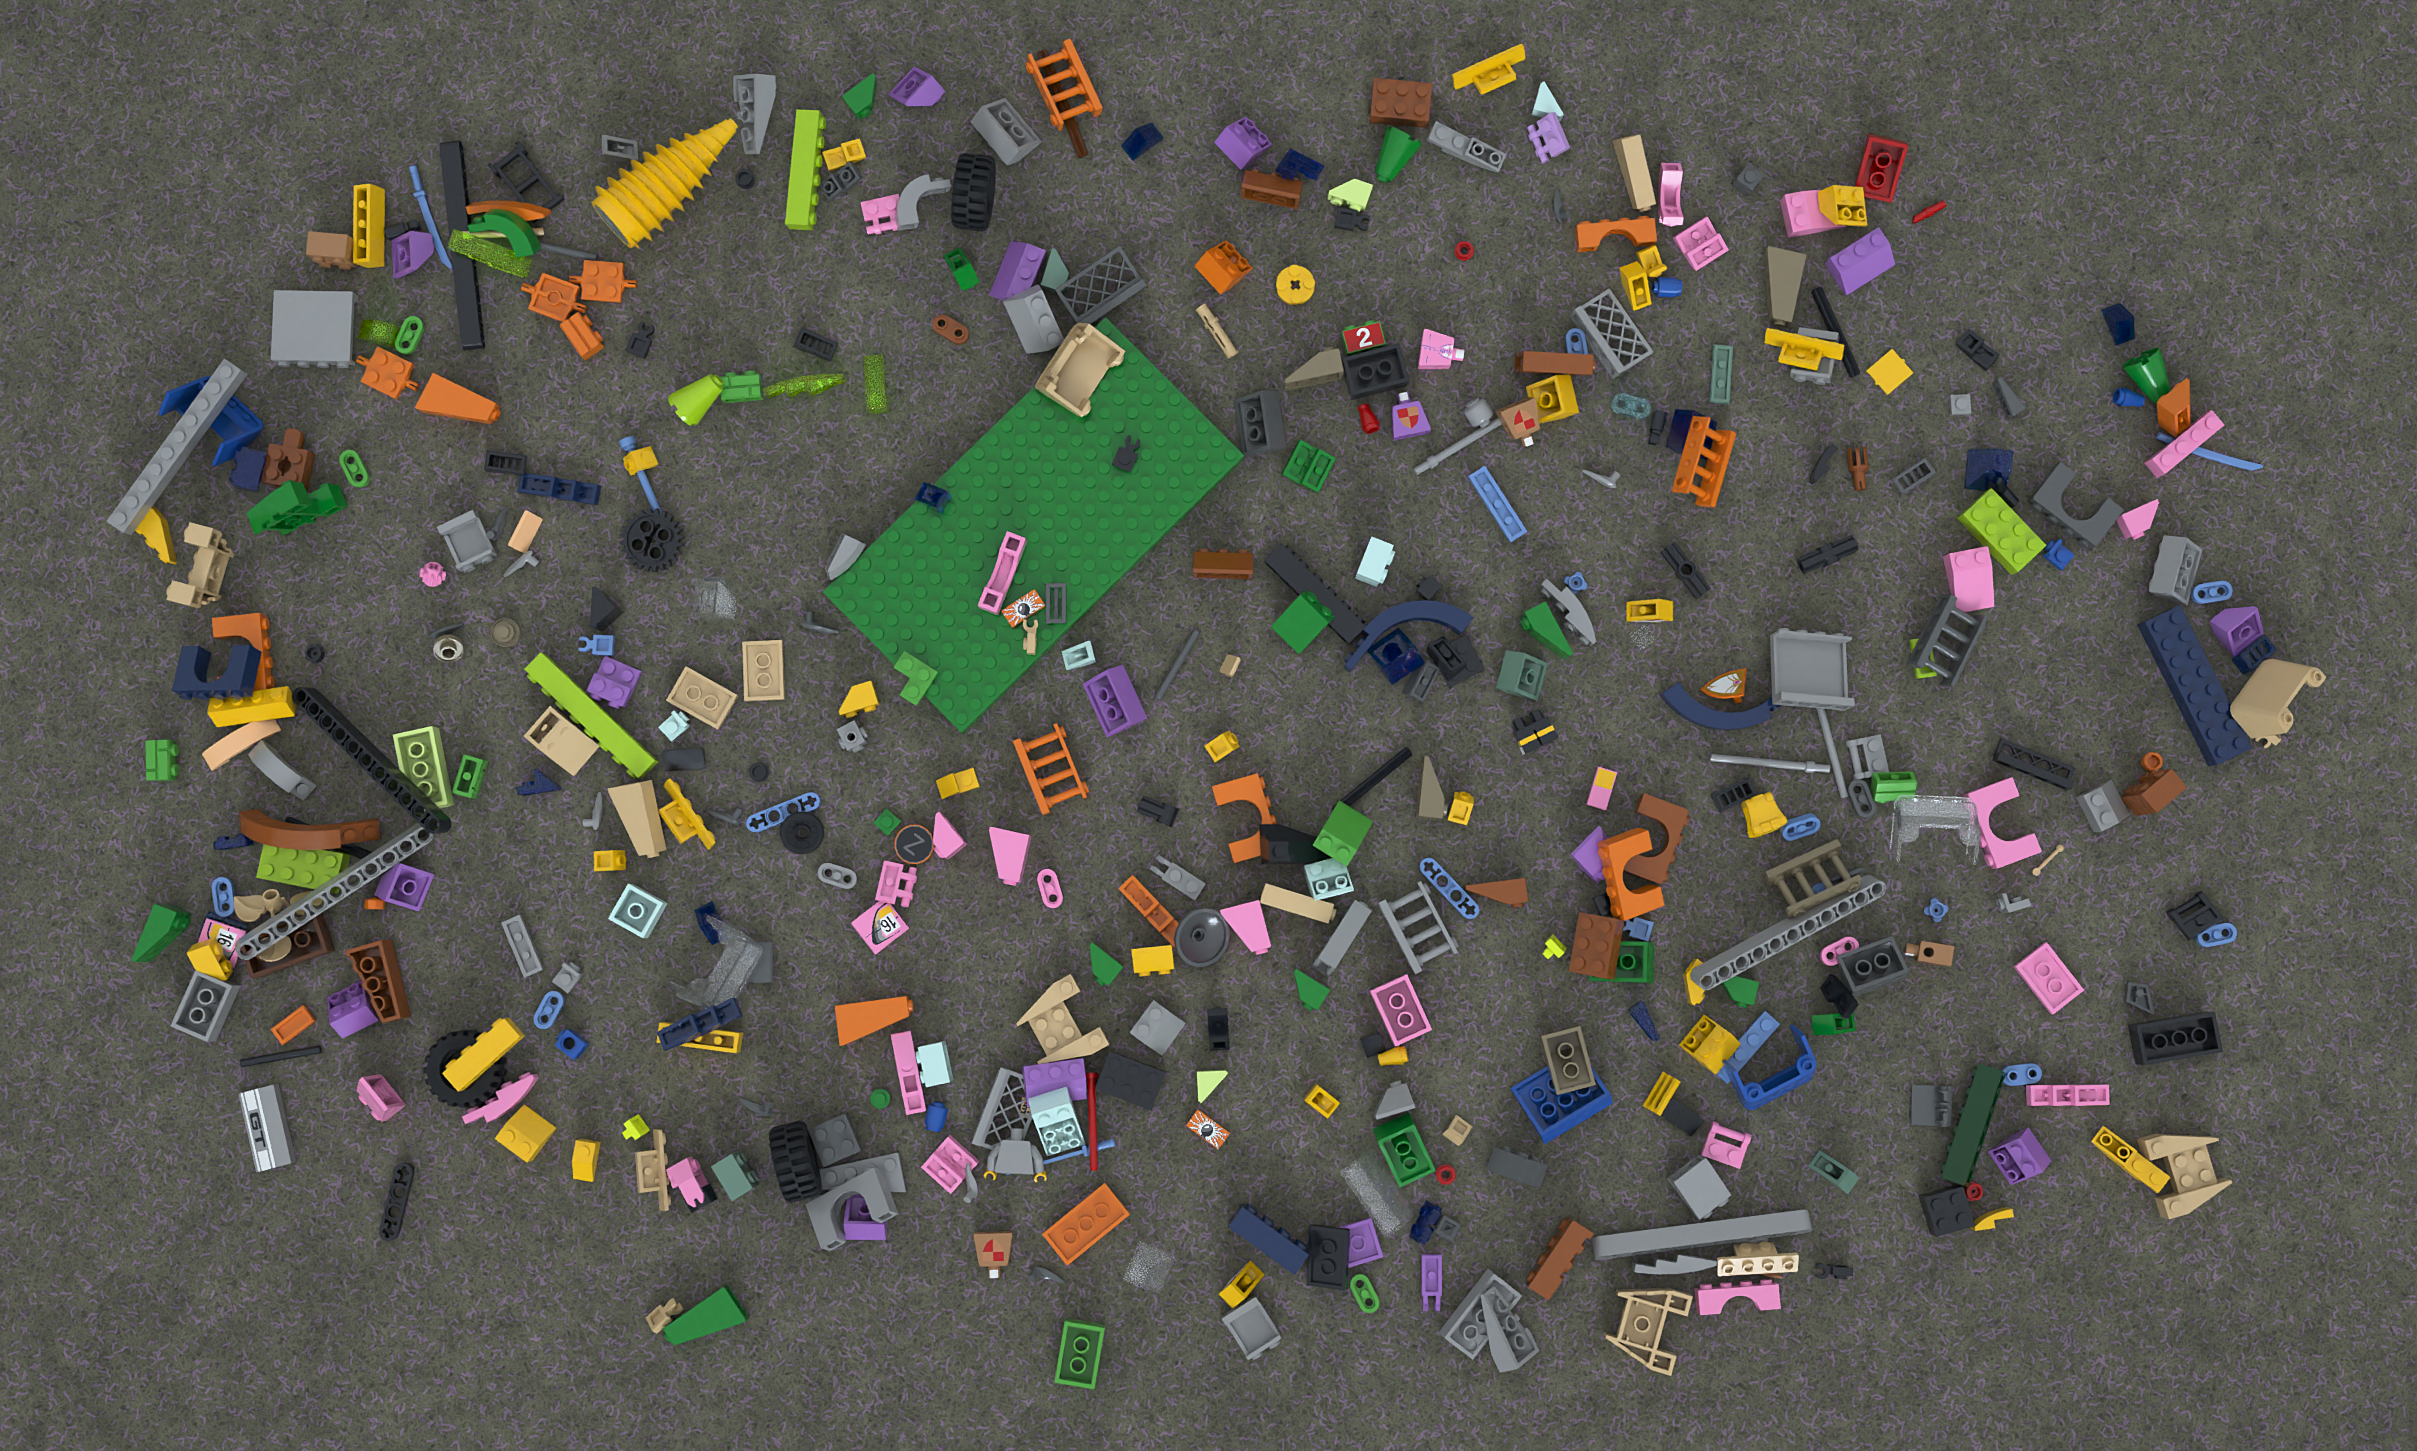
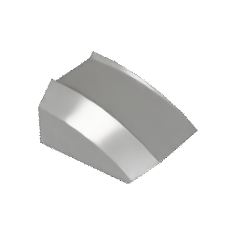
M841 533L824 568L828 579L833 580L846 571L862 553L866 544Z

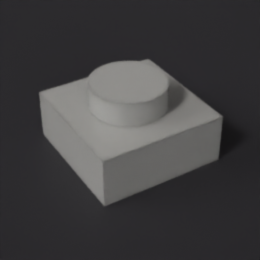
M1970 394L1949 396L1950 416L1971 414Z

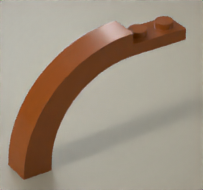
M260 809L239 811L240 831L246 837L256 842L279 848L297 850L341 848L342 844L380 839L379 820L377 818L336 824L302 825L272 819L263 814Z

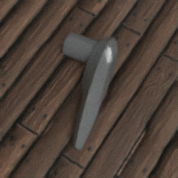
M1556 188L1553 208L1555 217L1561 224L1563 219L1571 217V211H1563L1559 189Z
M507 507L499 513L493 522L491 531H488L486 534L492 542L496 541L503 531L505 517L509 509Z
M806 612L805 622L801 623L805 628L820 633L839 632V630L813 622V612Z
M464 623L453 624L429 633L427 637L432 638V643L434 644L438 637L458 630L464 626Z
M738 807L732 815L726 812L705 809V812L734 825L740 824L738 819L743 813Z
M1852 868L1847 871L1851 878L1860 875L1862 878L1865 876L1866 868ZM1840 874L1830 878L1831 882L1843 880Z
M741 1097L738 1099L744 1106L756 1114L763 1116L774 1115L771 1111L773 1106L771 1102H766L765 1105Z
M1040 1266L1029 1267L1031 1273L1028 1276V1280L1034 1282L1040 1276L1065 1284L1062 1278L1047 1268Z

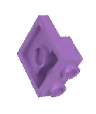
M604 656L597 673H594L587 691L591 693V698L598 701L604 698L609 701L608 705L619 709L620 706L626 708L642 672Z

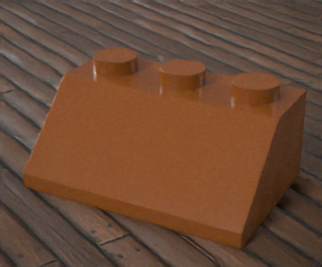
M1256 169L1246 170L1241 186V198L1298 209L1303 182L1295 177H1288L1287 179L1282 178L1276 173H1269L1267 175L1262 174L1261 171Z
M1198 549V552H1194L1193 578L1252 579L1253 553H1249V550H1237V553H1229L1227 549H1218L1217 552H1210V549Z

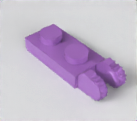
M1421 1254L1423 1311L1428 1310V1296H1435L1434 1308L1435 1311H1440L1442 1254Z

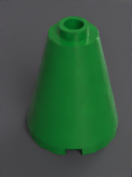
M1387 126L1374 172L1377 174L1376 178L1384 183H1387V181L1392 182L1420 149L1422 143L1417 139L1415 141L1411 140L1412 138L1409 134L1397 128Z
M2158 347L2141 353V356L2136 359L2134 356L2123 364L2124 371L2153 403H2157L2161 396L2171 391L2162 351Z

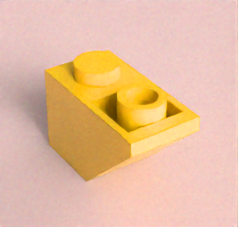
M868 681L852 686L839 710V714L847 719L857 716V712L862 710L865 713L876 710V706L880 705L874 683Z
M215 937L193 944L187 952L196 971L222 981L227 980L233 972L231 962L226 959L223 947L217 942Z
M1693 959L1683 974L1687 1001L1690 1005L1694 1006L1696 1003L1700 1004L1705 997V990L1701 989L1690 978L1691 971L1703 963L1699 959Z

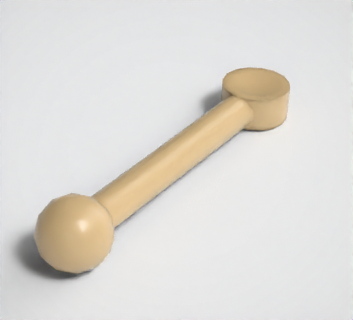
M2058 844L2056 850L2037 868H2033L2032 874L2035 876L2039 875L2040 870L2058 852L2064 850L2063 845Z

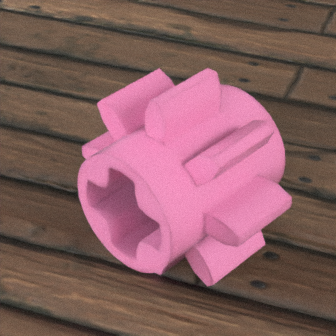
M437 562L425 564L424 568L420 570V577H423L422 582L431 587L441 584L446 576V572L443 571L444 567Z

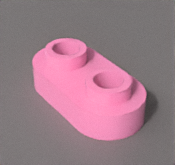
M1044 869L1037 877L1042 899L1047 907L1057 908L1063 902L1058 877L1053 870ZM1046 875L1051 876L1049 883L1044 881ZM1055 894L1057 900L1051 902L1049 899L1050 895Z
M1843 937L1822 948L1820 959L1825 965L1838 964L1836 956L1859 948V943L1853 937ZM1846 943L1850 944V949L1848 951L1844 948V945ZM1828 952L1833 954L1832 959L1827 958Z

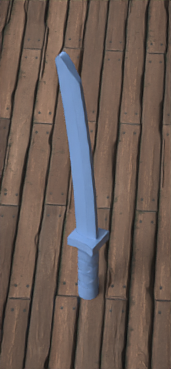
M410 166L409 169L416 193H413L414 197L418 199L429 233L432 234L434 245L442 263L452 269L453 266L438 234L426 200L427 193L422 189L417 166Z
M2159 432L2156 436V439L2168 444L2175 440L2174 437ZM2197 447L2191 452L2198 456L2253 471L2263 468L2261 464L2229 457L2201 447Z
M1114 1138L1097 1143V1151L1116 1146ZM1083 1145L1082 1150L1044 1160L1043 1164L1083 1153L1085 1157L1089 1156V1145Z

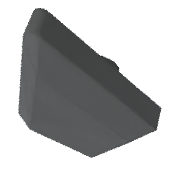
M2127 982L2125 1002L2153 1015L2154 1010L2149 986L2147 984Z

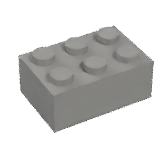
M195 970L171 1027L206 1042L216 1041L241 985L230 980L222 981Z

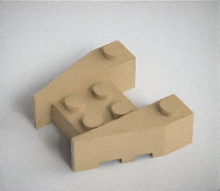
M189 522V526L184 531V542L199 547L194 555L195 563L188 575L189 583L184 584L172 580L171 585L167 588L166 600L200 608L201 604L207 605L211 600L217 601L221 599L222 596L218 595L229 557L233 558L234 554L231 549L226 547V540L221 539L222 533L220 531Z
M1072 974L1053 983L1016 1023L1019 1026L1028 1021L1047 1056L1037 1061L1038 1064L1091 1055L1110 1044L1101 1026L1083 1036L1067 1008L1064 1000L1081 991Z
M2153 1134L2137 1139L2141 1155L2147 1160L2163 1157L2168 1175L2171 1177L2170 1182L2173 1192L2155 1197L2160 1217L2172 1219L2189 1214L2232 1183L2229 1179H2216L2206 1144L2219 1141L2218 1138L2196 1135Z
M1672 1288L1616 1290L1615 1293L1626 1298L1616 1335L1604 1332L1605 1338L1649 1369L1671 1376L1676 1355L1673 1352L1658 1348L1667 1311L1688 1316L1693 1296Z

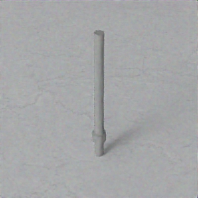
M1496 418L1487 426L1476 430L1437 455H1431L1426 458L1425 462L1413 469L1415 474L1419 475L1429 468L1433 469L1440 461L1500 426L1502 423L1499 418Z
M1816 708L1840 797H1848L1825 709Z
M1710 754V761L1804 770L1805 773H1814V771L1830 772V765L1815 764L1814 761H1805L1804 763Z

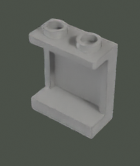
M1799 327V335L1829 342H1839L1838 332ZM1822 356L1817 371L1792 366L1790 376L1797 382L1810 380L1818 385L1831 383L1835 359Z
M474 510L437 526L439 533L444 536L457 564L455 565L456 569L461 572H470L475 569V565L481 562L482 564L489 563L497 555L491 540L486 536L487 532L479 514Z
M1253 1295L1221 1316V1319L1236 1339L1247 1360L1251 1358L1255 1360L1263 1355L1262 1351L1266 1348L1272 1349L1280 1344L1281 1334L1256 1295Z

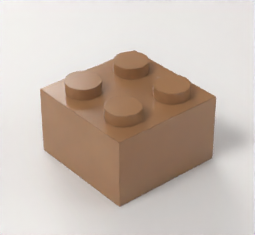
M308 231L306 255L313 262L318 263L319 267L331 268L332 265L338 266V268L343 270H351V267H358L357 264L353 263V239L349 235Z

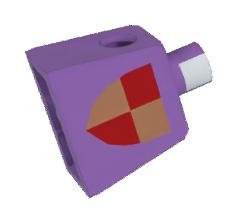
M1408 392L1397 394L1399 405L1392 406L1391 409L1393 441L1429 434L1431 428L1420 401L1410 402Z

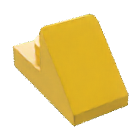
M974 768L955 774L952 773L936 780L942 799L980 787Z

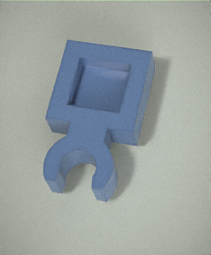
M593 635V640L587 637H579L580 641L587 642L586 647L579 648V651L588 652L592 649L593 655L614 656L615 636Z
M1633 917L1632 922L1629 919L1625 921L1623 931L1629 930L1628 936L1648 942L1654 922Z

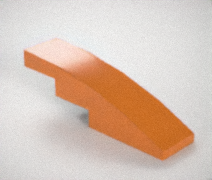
M491 200L473 202L466 206L468 215L488 212L490 209H503L517 214L525 221L545 218L551 214V209L516 201Z
M1132 875L1118 889L1175 948L1174 936L1179 923Z

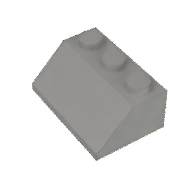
M1006 98L982 106L971 120L976 130L1007 166L1020 161L1042 143Z
M1039 285L1003 300L1026 354L1048 351L1062 344L1064 338Z
M2164 535L2162 542L2159 544V555L2154 563V574L2149 582V592L2156 597L2188 605L2203 549L2186 537Z

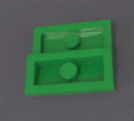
M1298 440L1281 475L1319 493L1336 458L1321 449H1316L1303 440Z

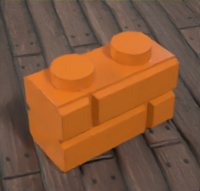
M577 312L559 326L579 355L584 360H587L604 348L601 343L604 339L598 331L593 332L590 327L593 324L587 315L582 316Z

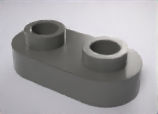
M1860 779L1851 781L1847 786V792L1856 815L1861 818L1871 817L1876 811V805L1867 783ZM1855 786L1860 788L1859 793L1854 792ZM1863 804L1867 806L1866 812L1861 810Z

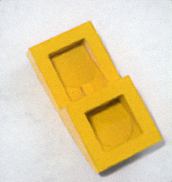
M860 138L842 143L841 147L822 152L828 172L842 168L848 162L856 163L866 158Z
M2005 1207L1985 1213L1974 1220L1975 1226L1970 1227V1229L1978 1231L1995 1228L1994 1220L2014 1217L2013 1209Z

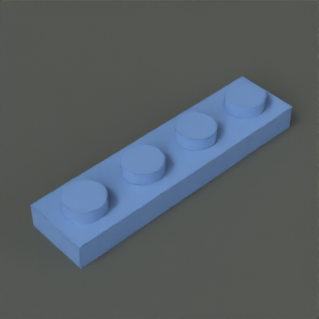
M1485 466L1468 476V479L1509 543L1527 533L1522 522Z
M1763 1011L1738 1039L1741 1045L1728 1060L1737 1070V1073L1780 1025L1766 1011ZM1723 1066L1716 1075L1728 1084L1730 1078Z

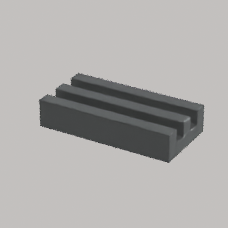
M1046 583V624H1066V583ZM1050 588H1054V619H1050ZM1058 588H1062V619H1058Z

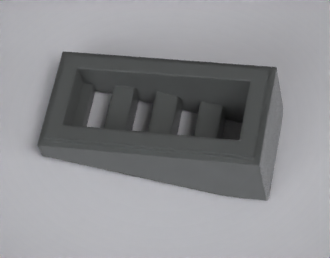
M2000 377L1993 382L1996 394L2009 420L2021 412L2025 406L2003 378Z
M1923 457L1893 477L1892 481L1900 493L1904 495L1936 474V471L1927 458ZM1922 464L1928 472L1926 475H1924L1919 465ZM1913 469H1916L1921 476L1919 480L1913 473ZM1907 473H1909L1915 481L1913 484H1911V482L1907 478ZM1902 477L1908 485L1907 488H1904L1899 478Z

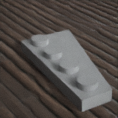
M899 1152L819 1169L823 1189L829 1190L834 1186H840L846 1183L848 1178L862 1174L863 1170L869 1167H875L883 1171L890 1192H907Z

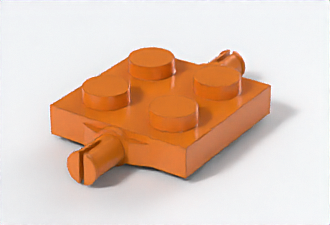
M584 260L582 275L569 276V283L581 284V299L587 301L622 303V294L625 287L637 288V280L625 279L624 263Z
M542 273L539 282L535 286L526 283L522 284L521 290L531 293V302L528 307L530 311L560 322L567 320L573 310L582 313L586 312L587 306L577 303L580 287L545 273Z
M377 346L370 360L362 355H359L358 358L364 360V362L356 359L357 363L366 366V371L360 382L395 399L399 398L402 390L406 387L414 391H418L416 387H420L419 383L410 380L415 364Z

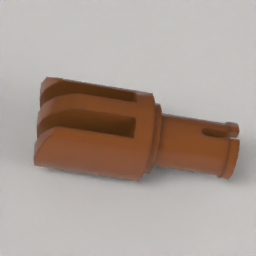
M1867 446L1862 447L1864 465H1861L1859 447L1854 448L1856 466H1853L1851 448H1847L1848 469L1853 474L1854 491H1860V483L1861 491L1867 490L1865 472L1869 470Z

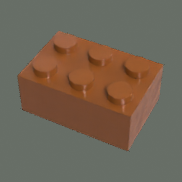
M1374 78L1369 123L1427 128L1430 115L1432 83Z
M2172 769L2154 770L2150 773L2147 771L2138 778L2139 782L2135 786L2131 784L2123 791L2125 794L2121 799L2135 816L2155 814L2188 787Z
M1579 912L1569 972L1614 980L1625 921Z

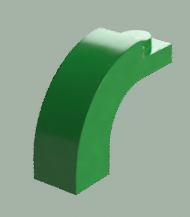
M490 209L483 216L475 217L474 221L468 225L470 233L496 230L504 234L512 245L515 257L534 255L541 249L537 236L531 226L523 218L507 210Z

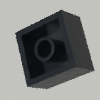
M1956 1184L1918 1195L1930 1235L1938 1237L1975 1226L1963 1186Z

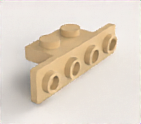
M654 1129V1150L635 1152L638 1193L658 1191L659 1209L661 1211H668L671 1205V1197L667 1193L669 1177L666 1173L665 1165H667L668 1159L667 1154L664 1153L663 1146L666 1144L665 1133H662V1129Z
M1767 1241L1733 1244L1734 1256L1717 1258L1718 1276L1798 1271V1253L1778 1254L1774 1243Z

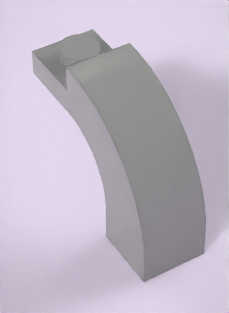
M929 174L911 181L904 188L896 206L895 220L897 230L917 228L919 224L916 210L917 202L927 195L949 192L951 188L950 179L935 178L930 182Z
M262 739L248 754L253 763L267 777L288 793L291 792L303 801L316 787L313 781L290 766L274 747Z

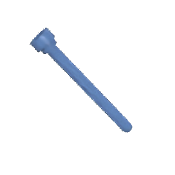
M629 436L619 441L622 450H625V452L629 453L636 449L637 443L634 436ZM638 471V478L654 513V510L656 508L660 509V506L645 471Z

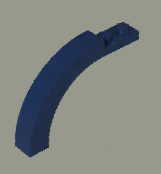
M1420 600L1396 605L1376 616L1363 629L1362 634L1367 638L1362 637L1356 645L1358 647L1357 651L1354 654L1350 652L1345 658L1344 662L1346 664L1344 669L1350 673L1377 638L1396 625L1411 621H1429L1443 625L1460 636L1474 617L1458 607L1438 601Z
M1679 682L1659 694L1664 702L1682 718L1698 726L1714 730H1738L1751 727L1771 718L1772 715L1769 709L1772 712L1781 706L1772 704L1771 697L1757 707L1747 711L1735 713L1716 711L1694 700Z

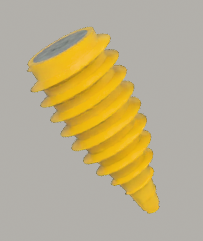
M731 118L729 120L725 119L718 124H714L711 128L706 130L700 129L696 135L692 136L684 133L685 140L680 142L670 137L669 148L656 144L657 155L653 156L644 151V163L641 164L631 159L632 171L628 172L625 169L619 168L621 179L618 181L607 177L608 189L605 190L600 186H595L598 197L591 201L594 209L613 233L629 248L634 246L639 248L638 243L643 238L653 242L650 232L654 228L664 232L661 222L665 218L674 222L671 212L675 208L685 212L681 203L685 197L695 201L691 193L694 186L704 189L700 181L704 174L712 176L709 168L713 161L718 162L717 156L736 133L737 124Z

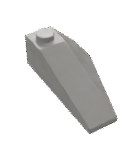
M746 74L733 76L734 101L739 102L741 112L737 113V117L742 120L744 125L741 129L744 152L747 155L760 154L775 99V75Z
M1492 1286L1480 1296L1491 1355L1501 1373L1518 1369L1538 1353L1539 1349L1529 1329L1523 1328L1519 1322L1520 1318L1518 1315L1513 1314L1509 1310L1507 1301L1496 1287Z

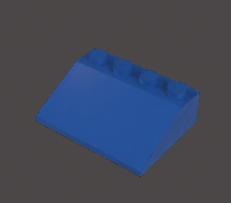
M1547 1066L1510 1088L1544 1144L1613 1103L1611 1094L1593 1068L1592 1072L1596 1085L1556 1095Z

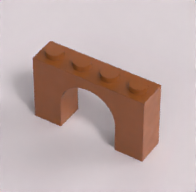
M1646 793L1641 794L1634 813L1657 821L1665 831L1666 841L1664 848L1656 856L1644 857L1635 855L1630 858L1623 872L1657 885H1662V882H1666L1669 876V871H1667L1669 863L1672 864L1676 857L1675 847L1680 845L1683 834H1681L1682 828L1687 826L1690 819L1688 815L1689 810Z

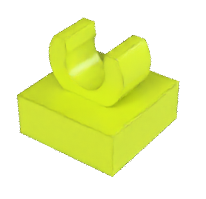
M1552 934L1546 940L1547 948L1542 954L1547 959L1553 954L1560 958L1567 948Z
M638 1114L624 1123L627 1129L622 1134L626 1140L630 1137L636 1140L649 1132L650 1129Z

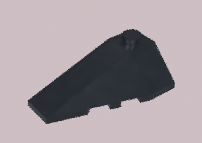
M1280 824L1259 825L1261 865L1311 864L1332 858L1313 846L1317 838L1316 836Z

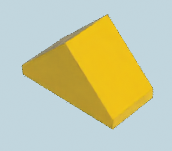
M1315 1084L1304 1098L1309 1105L1327 1119L1340 1104L1318 1084Z

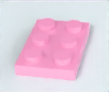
M2047 942L2041 944L2013 966L2050 1014L2056 1013L2084 991Z

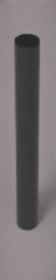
M319 1045L240 1059V1066L247 1067L322 1053Z

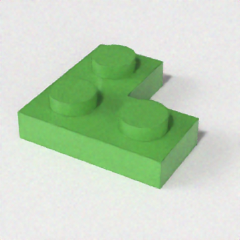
M906 651L903 652L893 667L910 678L900 696L918 706L938 675V672Z

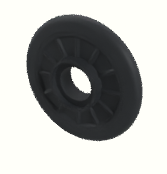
M803 811L795 812L783 821L780 828V838L784 846L791 852L807 854L816 850L822 843L824 828L821 821L815 815ZM799 828H805L808 835L800 838L797 836L796 831Z

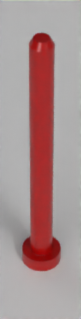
M1085 1073L1088 1089L1091 1171H1097L1095 1079L1098 1078V1073Z

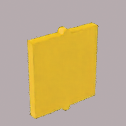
M1893 349L1866 370L1875 381V385H1879L1887 395L1913 374L1911 369L1904 363L1905 360L1901 359Z

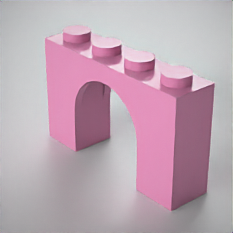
M2013 777L1963 794V806L1970 812L1971 826L1977 830L1979 835L1977 837L1978 844L1981 848H1984L1986 864L1991 866L1992 869H1998L2042 852L2035 833L2027 834L2011 841H2004L1997 838L1990 829L1989 815L1992 809L2004 801L2020 796Z

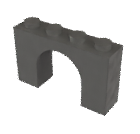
M2059 462L2054 465L2027 502L2031 504L2030 507L2034 511L2041 512L2047 516L2046 520L2063 528L2062 532L2076 538L2078 540L2077 543L2081 547L2092 549L2098 545L2124 509L2110 498H2106L2101 501L2087 520H2076L2069 517L2063 510L2061 497L2063 491L2077 473L2064 463Z

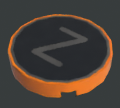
M909 825L898 832L894 848L902 861L909 864L923 863L931 857L934 851L933 836L928 829L920 825Z

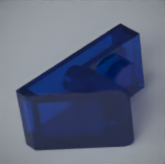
M534 769L536 784H534V781L523 782L522 786L516 787L517 795L520 796L561 790L560 785L539 769Z

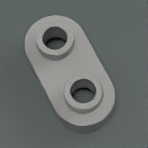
M824 863L818 869V877L825 883L844 889H851L857 884V874L851 869L832 863ZM827 869H830L832 871V875L830 877H827L825 875ZM846 875H849L851 877V881L849 883H846L844 881V877Z

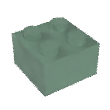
M739 1150L711 1166L731 1201L736 1200L759 1185L757 1173L754 1170H750L747 1165L749 1163L748 1158L743 1152L740 1154Z

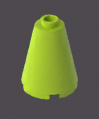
M709 374L671 393L668 396L669 404L676 406L677 410L675 413L690 426L692 424L696 426L722 392V385L724 383L718 375Z

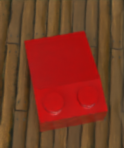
M1868 133L1855 187H1863L1864 197L1892 203L1909 146L1907 142Z

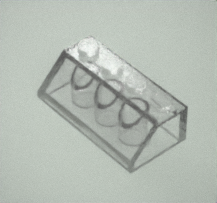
M1371 1147L1338 1169L1385 1239L1401 1229L1417 1214Z

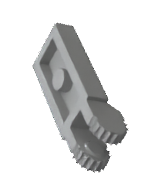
M1158 855L1156 859L1160 863L1169 867L1164 874L1156 866L1151 865L1149 869L1182 893L1196 900L1205 883L1175 863H1170Z

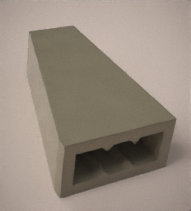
M1768 246L1763 254L1768 320L1774 323L1775 327L1785 328V326L1791 324L1807 254Z

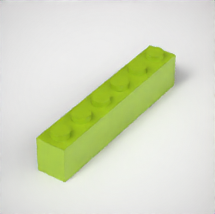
M796 109L785 225L789 229L813 231V225L817 221L815 205H818L819 202L817 186H820L821 182L819 167H822L821 148L824 147L823 129L826 128V118L819 110Z

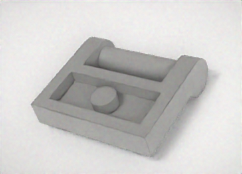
M1881 734L1846 741V747H1849L1854 768V780L1872 777V773L1889 772ZM1857 745L1862 747L1867 772H1862Z

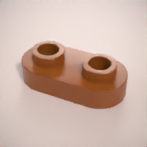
M943 314L937 315L932 321L934 331L940 336L957 345L967 342L969 332L964 325ZM941 321L945 322L943 327L938 326ZM957 331L962 332V335L960 337H957L955 335Z

